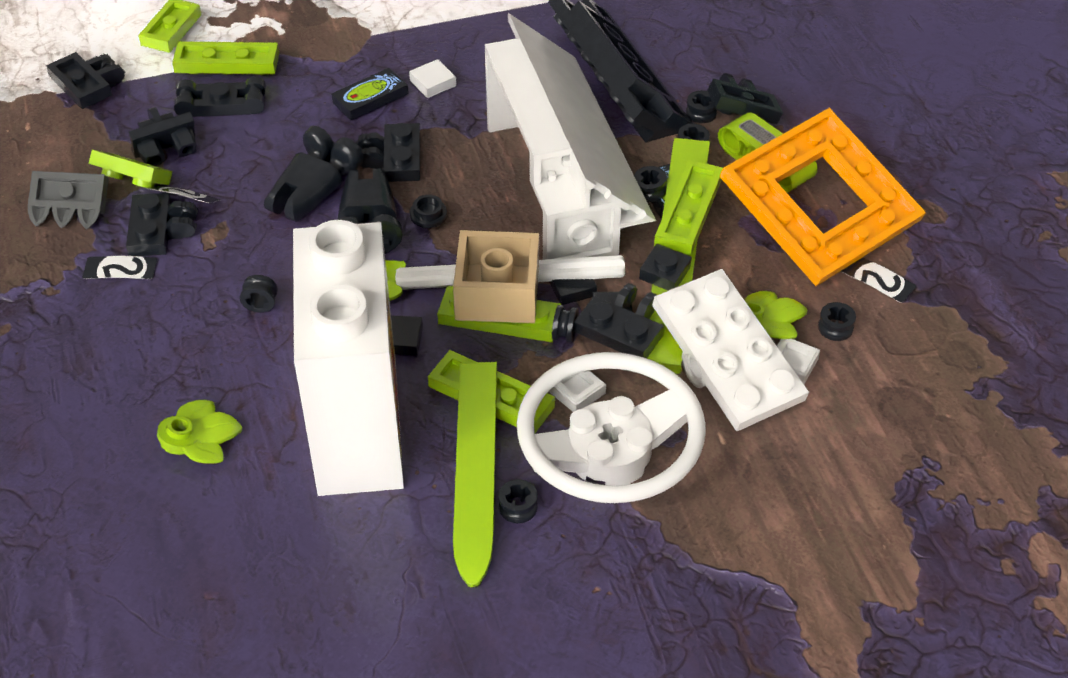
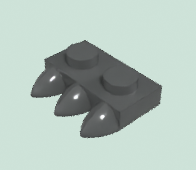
M32 171L28 199L29 218L38 227L46 220L50 211H53L56 223L60 228H63L71 221L75 212H77L83 227L89 229L96 222L100 214H105L109 178L105 174Z

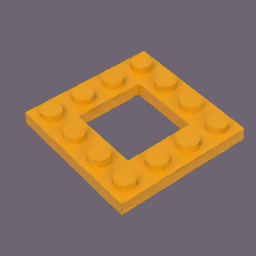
M830 107L725 166L719 175L816 287L915 225L926 214L923 208ZM821 157L831 165L868 206L824 234L778 183Z

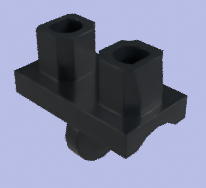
M156 107L147 109L149 119L139 122L138 129L129 131L132 145L131 151L134 158L140 157L144 163L153 166L161 165L165 161L163 149L172 146L175 147L178 156L185 157L196 152L194 119L190 112L175 117L172 112L160 116Z

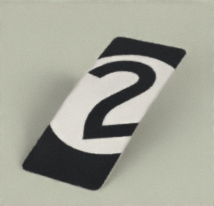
M166 186L147 188L179 194L205 203L220 200L179 188Z
M140 256L87 258L82 278L152 279L157 258Z
M863 257L841 271L874 287L900 303L904 302L916 288V285Z

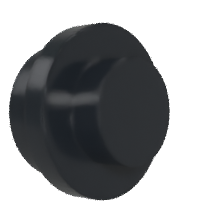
M435 195L419 196L410 208L411 221L416 226L422 228L437 227L447 218L446 206Z

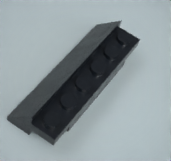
M569 0L548 1L556 13L553 18L565 31L568 39L581 53V57L589 64L595 76L602 82L610 97L617 103L626 119L633 125L645 143L678 134L682 126L692 124V121L605 8L592 0H582L576 4Z

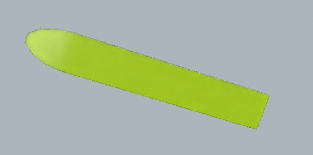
M497 362L460 363L453 549L459 574L468 587L472 588L478 587L486 576L493 552Z

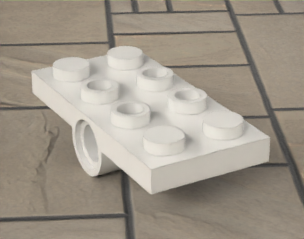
M723 269L654 296L653 308L683 351L682 364L688 379L697 388L704 386L708 388L736 432L806 400L809 391Z

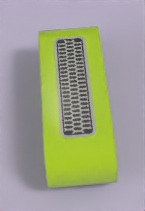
M746 113L719 129L718 140L723 150L735 160H738L783 133L756 114ZM816 161L778 182L779 185L788 193L808 181L817 173Z

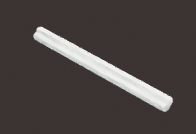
M621 255L539 260L538 282H550L554 279H603L625 276V259ZM456 265L398 268L396 270V284L402 290L453 286Z

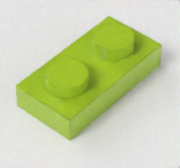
M168 0L139 33L140 45L170 53L178 41L184 37L202 15L200 4L183 0Z
M97 150L91 151L88 163L101 167V174H105L108 177L123 180L124 175L133 177L132 184L145 188L154 187L155 183L169 185L173 172L117 154Z

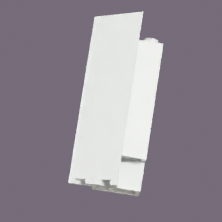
M508 13V22L516 39L485 44L487 128L490 133L519 127L530 152V183L543 210V260L619 255L620 228L656 221L576 58Z

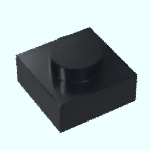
M656 244L640 268L639 279L668 291L680 285L689 271L692 257Z

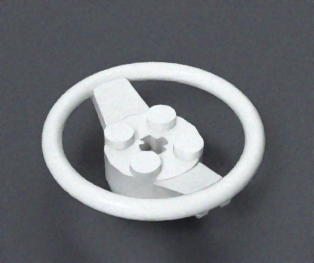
M601 352L571 358L542 374L531 385L521 402L517 416V435L523 454L534 472H537L555 488L589 501L627 503L653 497L681 481L694 467L702 452L706 436V424L702 407L696 395L673 371L644 357L626 353ZM596 369L628 370L648 376L669 389L634 407L631 399L624 396L595 402L574 411L570 416V427L567 430L538 434L534 432L535 413L543 397L559 382L578 373ZM688 422L687 442L678 459L669 468L655 477L630 484L641 478L644 474V468L650 462L652 449L658 447ZM565 472H575L585 481L574 478ZM586 476L597 481H603L605 485L586 482Z

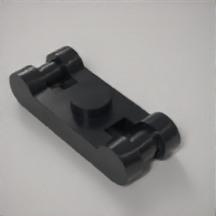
M256 76L248 78L246 82L237 83L216 82L213 84H196L191 80L184 79L177 84L174 111L177 115L190 112L192 117L259 114L264 110L266 83L262 78Z

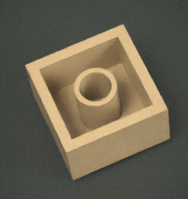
M460 230L453 283L455 320L535 323L539 275V233Z

